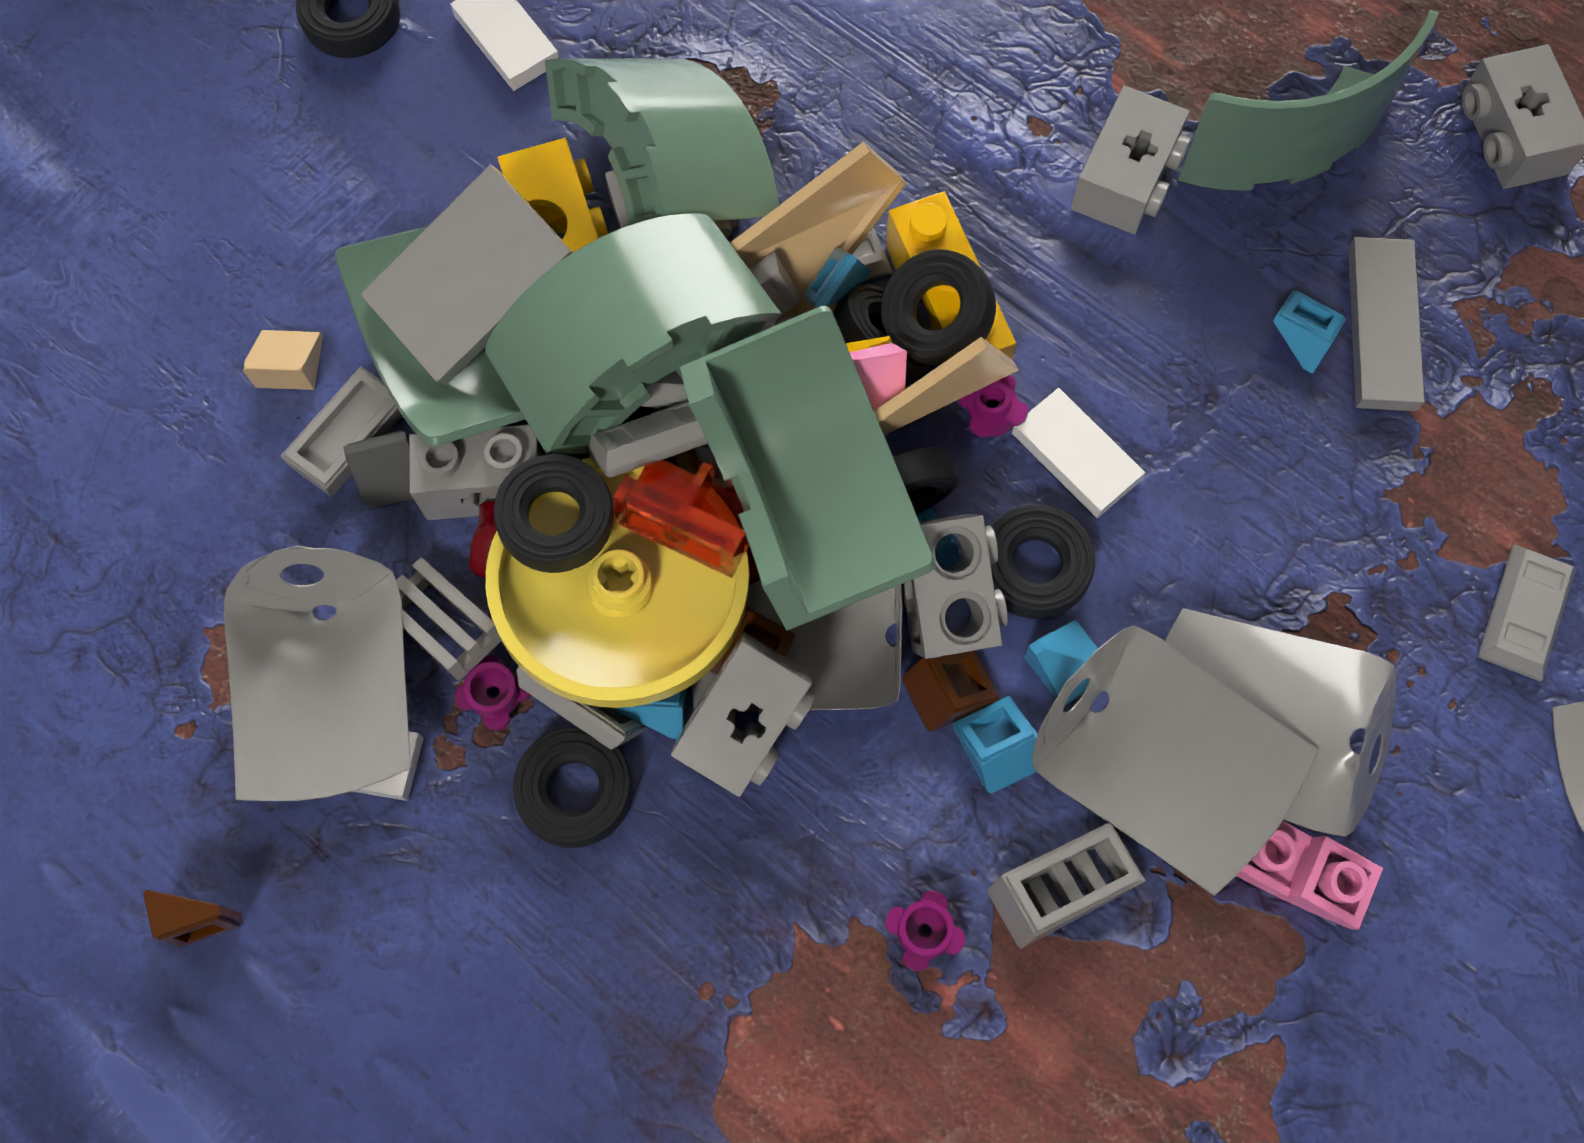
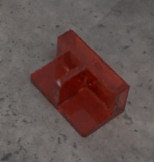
M663 460L648 464L644 467L637 480L625 475L613 496L616 524L730 578H733L750 546L738 515L744 512L738 495L714 484V466L706 462L700 466L696 475Z

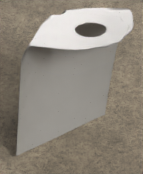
M297 545L282 550H274L244 565L227 587L224 599L236 800L301 801L326 798L367 787L411 769L402 600L393 571L380 562L348 551ZM309 564L320 568L324 576L320 581L311 585H294L283 580L281 572L291 565ZM321 605L336 608V614L327 620L316 619L312 611L315 607Z
M747 552L749 590L746 607L784 627L762 587L752 552ZM902 584L790 629V631L796 633V636L786 658L811 673L812 684L808 692L813 694L815 699L809 710L874 709L888 706L898 701L902 653ZM893 624H896L895 646L888 644L886 639L887 629ZM708 672L691 685L694 710L716 674ZM751 703L744 712L759 711V707Z
M1183 608L1165 641L1253 705L1319 749L1305 782L1283 820L1318 832L1348 836L1355 830L1370 804L1388 753L1395 709L1397 679L1395 666L1383 658L1365 651L1278 632ZM1363 728L1365 729V739L1361 753L1357 754L1350 747V737L1355 730ZM1381 734L1378 759L1370 774L1369 765L1372 751L1378 736Z
M1130 626L1118 632L1099 647L1067 680L1039 729L1034 745L1032 763L1034 769L1057 789L1078 801L1107 822H1111L1113 826L1215 896L1257 855L1278 829L1305 782L1319 749L1253 705L1160 637L1139 627ZM1089 678L1087 689L1072 709L1063 712L1070 694L1082 681ZM1104 691L1107 692L1109 696L1107 707L1101 712L1094 713L1090 711V707L1097 696Z

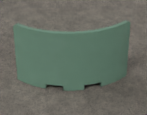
M1429 10L1414 40L1386 68L1373 75L1344 65L1336 83L1326 95L1300 100L1270 101L1240 98L1222 93L1210 94L1178 181L1220 190L1249 191L1253 189L1255 184L1288 180L1291 185L1329 170L1333 162L1352 151L1355 147L1358 149L1375 131L1431 32L1439 12Z
M556 58L545 60L552 121H570L585 129L591 136H603L610 144L612 149L608 159L620 184L629 225L653 218L687 213L705 214L713 221L763 218L779 206L773 170L757 126L738 95L712 70L693 61L674 58Z
M696 213L668 215L635 223L602 236L557 263L538 278L507 310L488 338L485 352L546 454L588 453L587 447L593 434L621 425L634 411L652 398L647 387L674 371L683 379L680 366L773 327L781 312L709 216Z
M428 226L340 247L335 252V260L364 342L392 400L417 436L429 446H438L525 420L486 355L485 348L446 386L437 383L360 295Z
M817 307L680 366L689 406L709 444L724 480L731 479L744 510L743 513L738 515L747 536L762 587L787 631L930 573L935 568L934 558L833 312L829 307Z

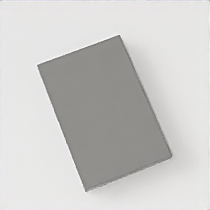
M490 164L360 295L437 383L446 386L485 348L492 331L521 294L553 266L571 255L573 251L502 173Z

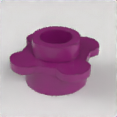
M1008 375L958 399L959 405L968 410L970 430L976 436H1000L1010 431L1013 426H1020L1026 421L1028 407L1017 398L1014 391L1016 381L1013 376ZM990 401H996L999 405L996 408H989L987 404Z
M495 655L485 656L468 673L464 685H460L455 691L457 706L463 711H474L483 718L484 725L492 731L505 729L510 724V714L518 703L526 701L531 697L529 693L519 687L517 675L511 673L504 666L501 658ZM493 687L499 689V695L496 698L488 697V691Z
M927 891L922 895L921 901L911 904L906 909L895 907L889 911L886 917V929L889 933L897 936L904 950L902 961L912 971H923L928 967L930 960L944 953L956 955L964 946V932L954 926L953 919L947 911V898L940 892ZM926 924L930 926L932 933L929 937H922L919 934V927Z

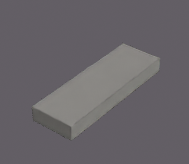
M1354 237L1348 247L1355 406L1356 408L1418 411L1424 404L1415 241L1408 239Z

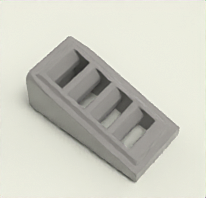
M1109 822L1001 875L988 888V894L1016 945L1019 948H1024L1140 886L1146 880L1113 825ZM1094 848L1114 880L1107 885L1087 853ZM1071 861L1089 894L1083 896L1065 865L1067 862ZM1048 875L1065 906L1057 907L1041 876Z

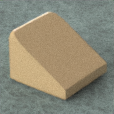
M262 330L245 359L243 372L255 388L315 390L323 335L321 332Z

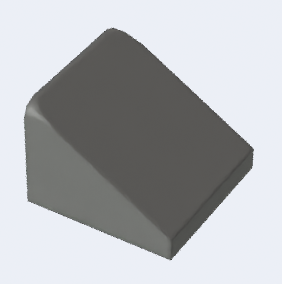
M398 431L343 446L345 457L359 492L369 509H376L413 499L410 494L409 437L405 431Z

